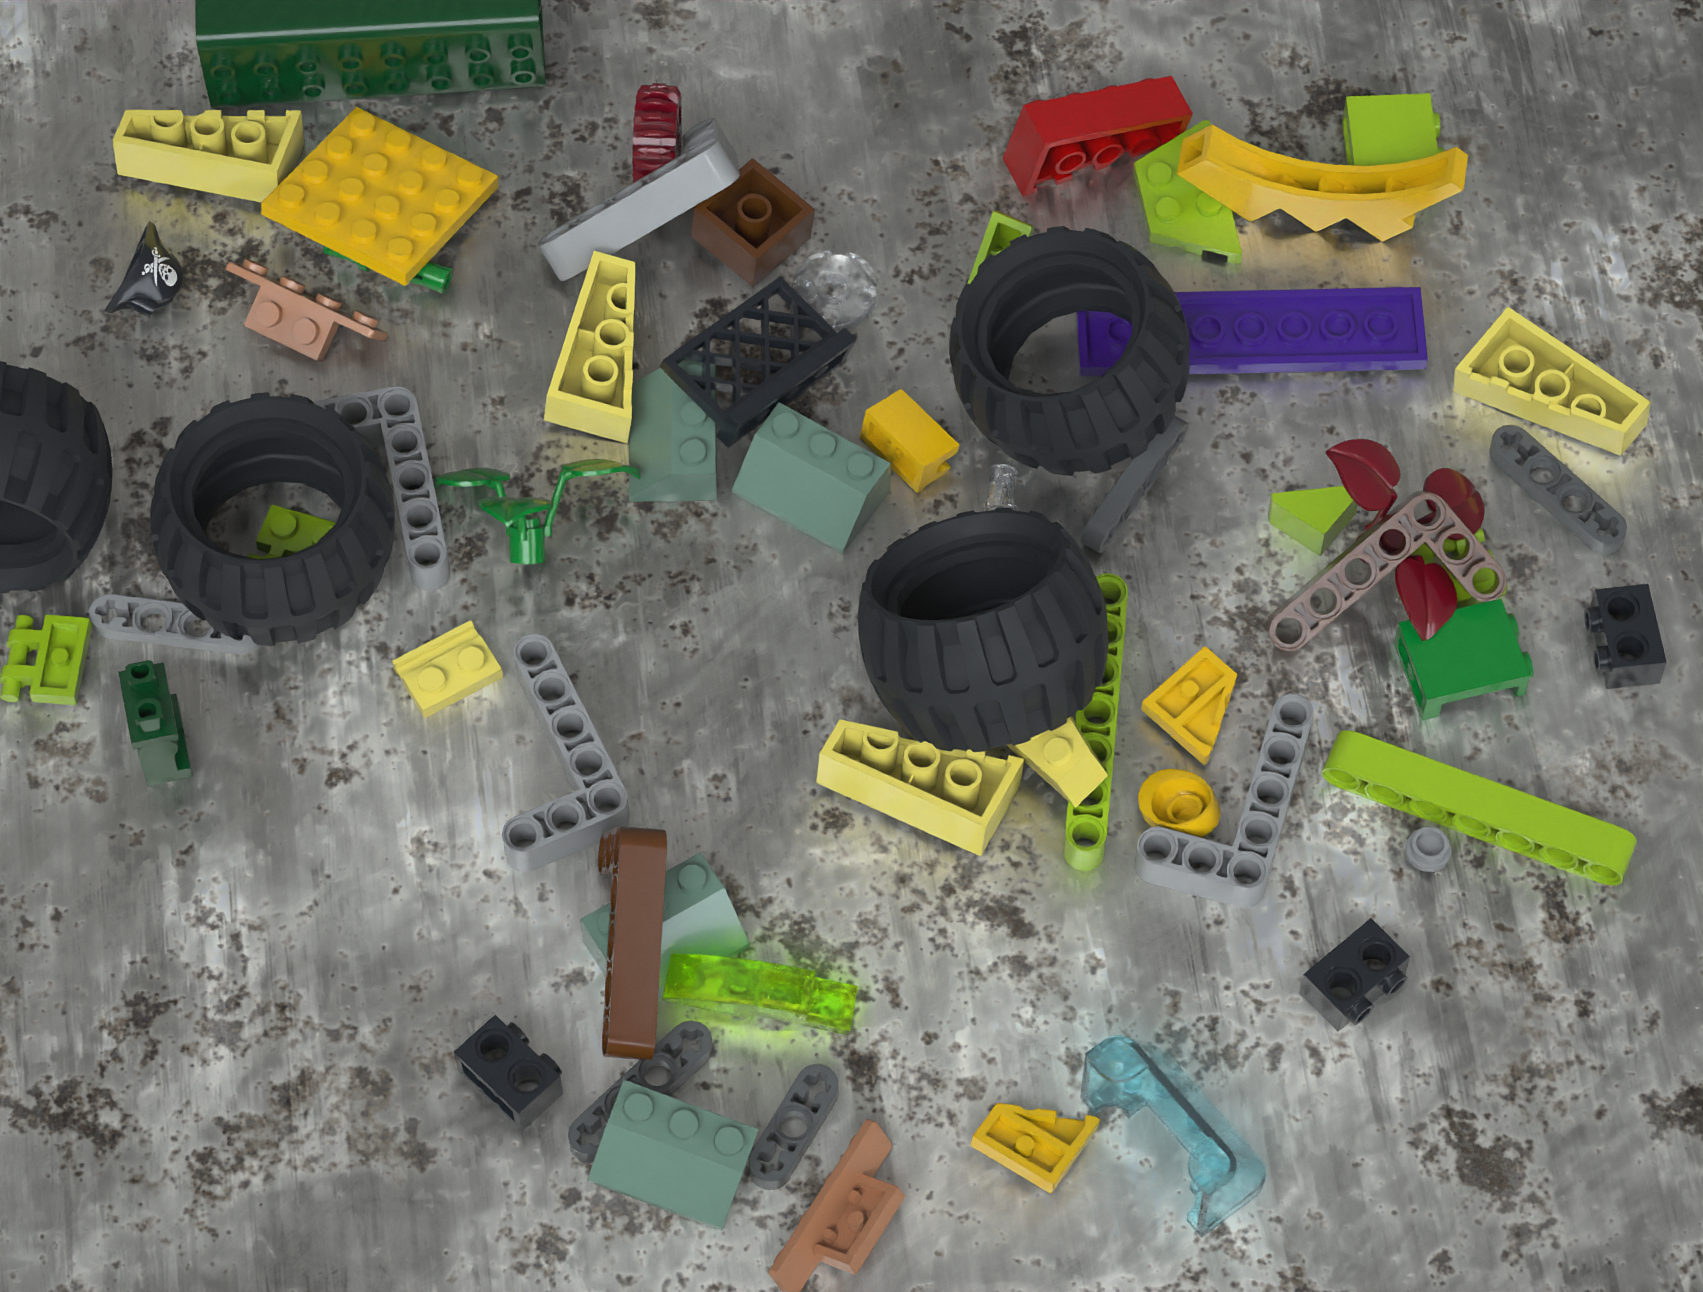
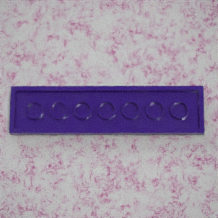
M1421 287L1174 292L1183 310L1190 340L1188 356L1190 363L1189 374L1426 369L1428 357ZM1078 311L1076 312L1079 377L1103 376L1121 358L1132 334V323L1110 312Z

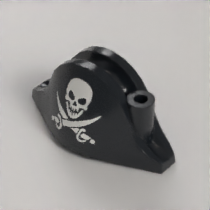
M149 221L146 225L123 282L105 308V312L114 313L122 309H133L150 318L153 311L161 310L169 305L180 289L183 281L181 265L177 258L164 246L159 238L156 226Z

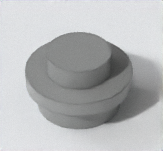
M1423 827L1414 831L1409 836L1405 853L1408 861L1415 868L1425 872H1434L1448 864L1452 854V845L1449 838L1440 829Z

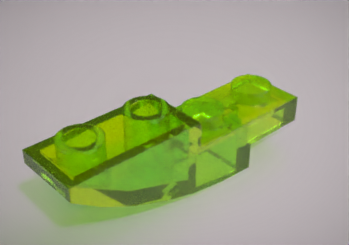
M671 953L662 1000L753 1020L755 1016H761L847 1035L851 1029L858 986L815 977L816 971L788 965L725 956Z

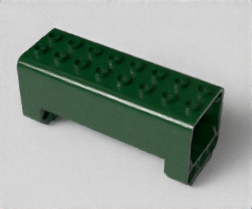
M195 0L197 50L211 109L546 87L542 0Z

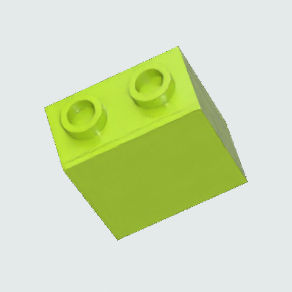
M1430 93L1346 97L1342 130L1347 165L1372 166L1396 164L1444 152L1443 147H1437L1436 138L1440 136V116L1438 112H1433Z

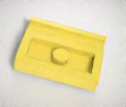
M471 620L392 660L394 671L403 681L404 687L424 719L503 678L501 666L481 635L479 636Z

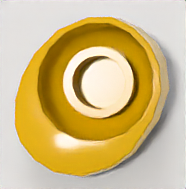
M1171 768L1159 770L1142 783L1138 793L1139 810L1145 822L1151 827H1163L1203 838L1218 825L1221 816L1220 803L1205 780L1192 772Z

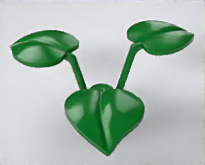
M587 459L562 464V471L560 472L551 501L536 497H519L516 499L506 497L501 481L510 480V474L491 468H468L438 475L434 478V488L445 484L458 487L486 485L494 489L498 497L478 499V506L506 525V535L509 536V562L514 564H538L545 562V537L552 536L553 520L568 480L578 476H597L617 472H626L640 479V471L635 467L607 459ZM548 509L544 524H540L539 516L528 515Z

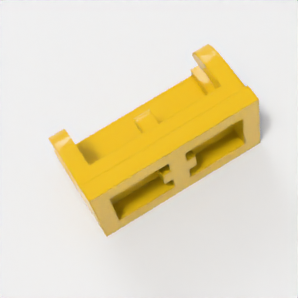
M899 389L866 410L859 436L880 458L891 463V469L917 494L951 468L945 460L955 455L960 446L902 389Z

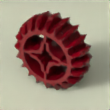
M652 83V85H641L637 91L633 118V183L681 155L682 97L677 86L666 85V83Z

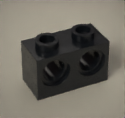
M1639 584L1595 589L1590 607L1585 608L1584 619L1587 633H1594L1597 646L1593 650L1594 666L1597 673H1603L1606 689L1659 684L1667 661L1649 585ZM1611 614H1619L1627 620H1617ZM1627 653L1634 656L1636 659L1627 660L1621 657L1619 654Z
M1370 918L1303 974L1299 993L1339 1032L1350 1022L1353 1025L1359 1024L1373 1010V1002L1383 994L1387 997L1392 996L1405 984L1408 979L1406 971L1410 956ZM1376 959L1381 961L1385 967L1382 969H1372L1364 961ZM1343 987L1352 995L1346 998L1337 997L1330 989Z
M494 1015L454 1051L457 1070L515 1126L523 1131L563 1095L560 1078L562 1071L549 1055L542 1053L539 1056L528 1046L530 1043L529 1039L516 1024L510 1022L506 1025ZM493 1049H502L507 1052L499 1060L485 1058V1055ZM528 1079L536 1080L540 1083L537 1088L531 1091H522L517 1088L522 1081Z

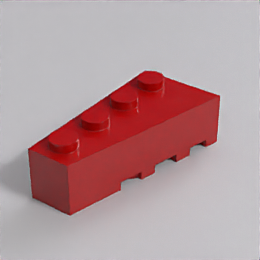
M1172 75L1156 79L1146 78L1139 82L1120 86L1110 85L1100 90L1085 93L1074 92L1064 97L1044 101L1034 100L1023 105L1002 159L1021 195L1025 197L1036 193V185L1053 179L1054 183L1058 185L1072 180L1071 172L1092 165L1095 171L1109 167L1111 163L1126 152L1129 153L1131 158L1156 150L1185 132L1193 113Z

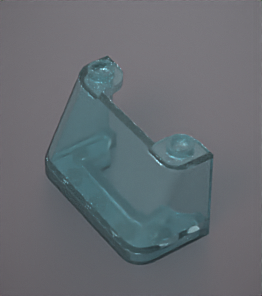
M1117 1035L1104 1039L1085 1053L1080 1098L1095 1115L1104 1107H1115L1122 1109V1112L1129 1119L1147 1105L1190 1154L1187 1166L1188 1174L1192 1181L1190 1182L1189 1189L1195 1195V1203L1193 1208L1187 1213L1186 1221L1201 1238L1257 1197L1262 1191L1266 1179V1168L1262 1159L1164 1049L1129 1037Z

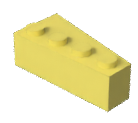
M125 110L112 140L118 175L256 202H262L296 168L305 145L301 110H286V116H265V110H247V116H222L221 110H205V113L197 116H183L181 110Z
M593 251L547 393L544 421L628 444L632 420L633 321L636 262Z
M1509 307L1502 312L1458 364L1454 373L1453 392L1622 456L1648 423L1651 401Z
M1072 716L1067 718V723L1053 731L1047 730L1031 737V741L1015 746L1012 744L1006 745L1017 756L1024 758V762L1075 808L1108 776Z
M840 719L819 753L816 783L978 856H982L1020 788L1024 758L1008 755V759L1004 760L986 756V751L972 752L971 750L962 751L954 749L952 752L936 749L933 744L926 741L920 743L915 740L901 738L897 731Z

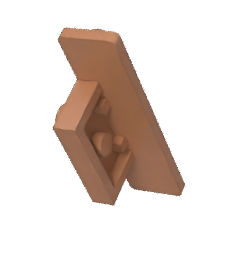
M245 258L243 264L229 261L226 266V270L260 286L243 326L316 361H324L339 324L371 339L385 341L387 338V332L376 328L379 320L357 310L354 311L353 316L340 311L342 303L321 293H318L315 299L303 293L305 285L285 276H281L280 281H277L267 276L269 268Z
M865 1120L858 1133L851 1139L849 1147L832 1173L826 1178L815 1200L801 1217L797 1228L788 1242L777 1254L769 1270V1275L782 1292H800L819 1262L856 1275L903 1202L905 1195L898 1186L873 1178L892 1148V1143L876 1121Z

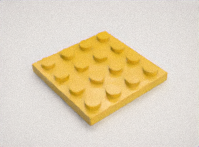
M356 107L261 202V215L406 286L497 190L499 176Z

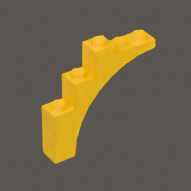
M1212 124L1183 139L1177 175L1249 222L1281 208L1315 232L1347 218L1383 242L1413 228L1416 212L1464 190L1468 154L1458 147H1454L1430 157L1403 163L1372 166L1333 165L1300 160L1264 150L1242 141Z

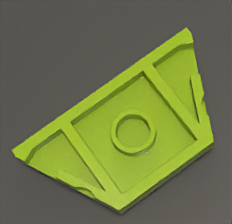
M1209 119L1202 120L1134 163L1133 174L1149 242L1167 247L1178 246L1186 252L1202 255L1203 250L1228 256L1227 262L1241 263L1242 251L1232 210L1177 175L1183 139L1211 125Z

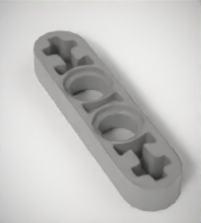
M105 594L96 598L89 608V618L94 631L106 638L231 654H247L259 646L253 642L250 636L245 634L242 640H235L220 633L221 638L218 639L216 638L218 631L214 630L211 626L204 635L198 637L188 635L185 632L187 625L194 620L200 619L186 608L183 603ZM109 609H116L119 617H112L110 623H104L101 615H107ZM134 610L132 615L133 627H129L126 618L131 619L130 611ZM151 614H160L166 618L164 626L156 631L145 630L142 627V622Z

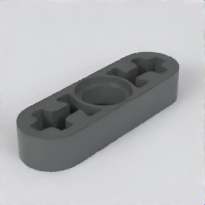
M822 1064L809 1065L798 1074L749 1156V1174L752 1181L758 1187L765 1190H776L783 1187L791 1178L838 1099V1078L831 1068ZM820 1080L825 1081V1091L827 1094L819 1091L811 1102L810 1110L805 1106L809 1099L808 1083L816 1085ZM797 1116L807 1123L808 1128L799 1137H788L781 1131V1123L788 1117ZM777 1143L783 1148L778 1158L780 1171L772 1169L768 1174L762 1173V1163L760 1161H771L777 1151Z

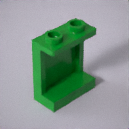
M1502 598L1456 609L1453 616L1426 641L1421 640L1410 620L1398 622L1394 646L1422 721L1439 717L1441 706L1445 703L1508 688L1513 689L1516 697L1525 695L1529 679L1534 674L1533 664L1528 652H1522L1517 641L1519 629L1513 613L1507 614Z

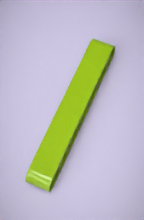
M1111 573L1096 576L1103 597L1115 601L1113 604H1105L1108 639L1113 641L1108 644L1107 662L1103 678H1106L1109 682L1101 684L1100 687H1095L1092 701L1083 710L1076 711V725L1097 758L1102 761L1101 765L1108 774L1087 796L1094 798L1099 803L1090 806L1080 803L1075 808L1068 801L1063 850L1064 858L1071 867L1080 871H1089L1100 865L1105 855L1128 601L1127 584L1121 577ZM1090 717H1100L1106 722L1094 724L1087 719ZM1087 838L1092 840L1095 845L1083 847L1079 846L1075 841Z
M1351 730L1338 732L1321 772L1322 777L1328 783L1339 789L1605 885L1615 886L1623 882L1637 844V840L1632 833L1614 824Z

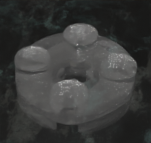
M833 250L820 251L806 258L796 269L792 288L837 333L843 328L851 329L864 322L877 306L875 272L869 263L857 254L847 252V256L841 254L833 255ZM829 285L834 288L842 286L844 289L840 296L827 295L826 287Z

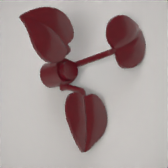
M1368 439L1347 440L1329 448L1325 452L1335 465L1342 484L1353 501L1367 511H1378L1373 521L1365 525L1366 531L1360 534L1356 540L1387 515L1397 499V493L1393 487L1398 484L1401 477L1400 468L1388 449L1380 443ZM1450 468L1437 469L1429 474L1425 479L1423 490L1441 497L1474 535L1481 527L1485 513L1482 497L1475 489V485L1464 475ZM1425 499L1433 512L1416 520L1420 524H1427L1436 516V505L1430 499ZM1397 529L1386 530L1379 539V546L1385 553L1397 551L1402 544V535ZM1458 533L1447 537L1450 540H1464V537ZM1409 555L1397 565L1395 582L1398 594L1413 627L1421 640L1426 641L1453 616L1457 607L1455 585L1442 566L1437 563L1425 565L1421 555ZM1360 559L1364 564L1367 565L1364 559Z

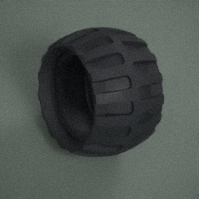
M1060 226L1047 228V232L1027 237L1026 234L1010 241V246L995 256L991 254L978 266L977 275L970 284H965L956 304V317L953 318L950 329L949 354L954 383L959 398L973 423L989 441L996 444L1009 457L1031 468L1037 469L1039 466H1042L1052 474L1073 476L1074 472L1085 471L1097 474L1111 470V465L1129 457L1131 459L1136 458L1145 452L1147 444L1158 433L1162 435L1172 422L1176 412V402L1180 403L1182 401L1189 377L1190 363L1188 356L1190 340L1183 310L1172 287L1159 273L1154 264L1141 252L1128 243L1120 240L1117 242L1109 234L1095 229L1085 228L1084 231H1077ZM1078 311L1110 312L1132 323V334L1121 358L1101 378L1070 392L1040 394L1018 388L1008 380L1014 356L1027 338L1054 318Z
M0 361V593L20 590L32 592L45 589L47 585L54 582L62 583L66 581L82 565L94 547L103 528L111 499L113 477L111 448L98 409L92 402H87L80 395L78 389L67 382L61 383L48 377L45 372L30 367L25 369L7 365V362Z
M269 392L251 394V398L230 403L229 400L212 407L210 413L198 422L193 420L185 427L177 438L175 449H169L157 473L154 496L150 507V527L152 542L160 568L168 579L174 593L186 608L199 619L207 620L214 630L235 640L238 636L243 637L245 634L250 636L257 645L275 646L276 642L297 640L298 644L314 640L316 634L324 632L331 627L336 630L353 617L356 607L360 603L365 604L370 599L382 579L384 567L392 552L395 531V509L391 487L380 459L366 438L357 432L346 418L330 407L323 409L315 405L307 397L291 394L290 397L270 396ZM273 481L302 483L327 494L341 508L336 524L316 544L286 557L255 559L230 553L205 534L206 526L223 503L246 488Z
M1013 508L962 512L952 518L925 524L919 527L918 531L904 539H897L887 547V551L879 560L874 559L867 569L865 582H862L858 607V634L862 658L869 679L882 704L898 724L916 741L920 743L926 741L933 744L936 749L951 752L954 749L983 752L990 751L994 747L1009 744L1015 746L1031 741V737L1047 730L1053 731L1067 723V718L1076 711L1083 710L1092 701L1095 687H1100L1107 662L1108 629L1106 605L1101 587L1087 557L1074 538L1057 521L1052 523L1044 514L1031 510L1027 513L1014 511Z

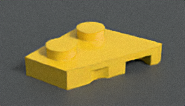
M1204 646L1142 701L1141 710L1198 761L1205 765L1209 762L1236 685L1237 673Z
M996 1103L972 1136L970 1146L1052 1194L1098 1130L1100 1119L1091 1115H1085L1084 1121L1056 1117L1057 1111L1040 1108L1026 1110L1019 1105Z

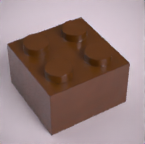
M752 158L739 169L740 176L736 181L694 207L691 237L751 287H754L811 238L815 209Z

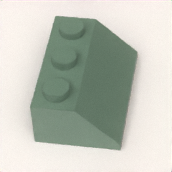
M682 361L678 364L688 375L702 377V362ZM710 364V378L716 379V364ZM661 368L632 384V420L629 434V466L635 467L640 471V479L629 474V502L717 500V424ZM711 390V398L716 403L717 390Z
M778 403L754 435L733 485L732 493L839 553L844 554L889 493L891 463L789 407Z
M701 852L665 872L658 999L750 947V942L724 886ZM610 903L580 919L583 943L605 977Z
M623 1080L587 1181L722 1231L759 1129Z

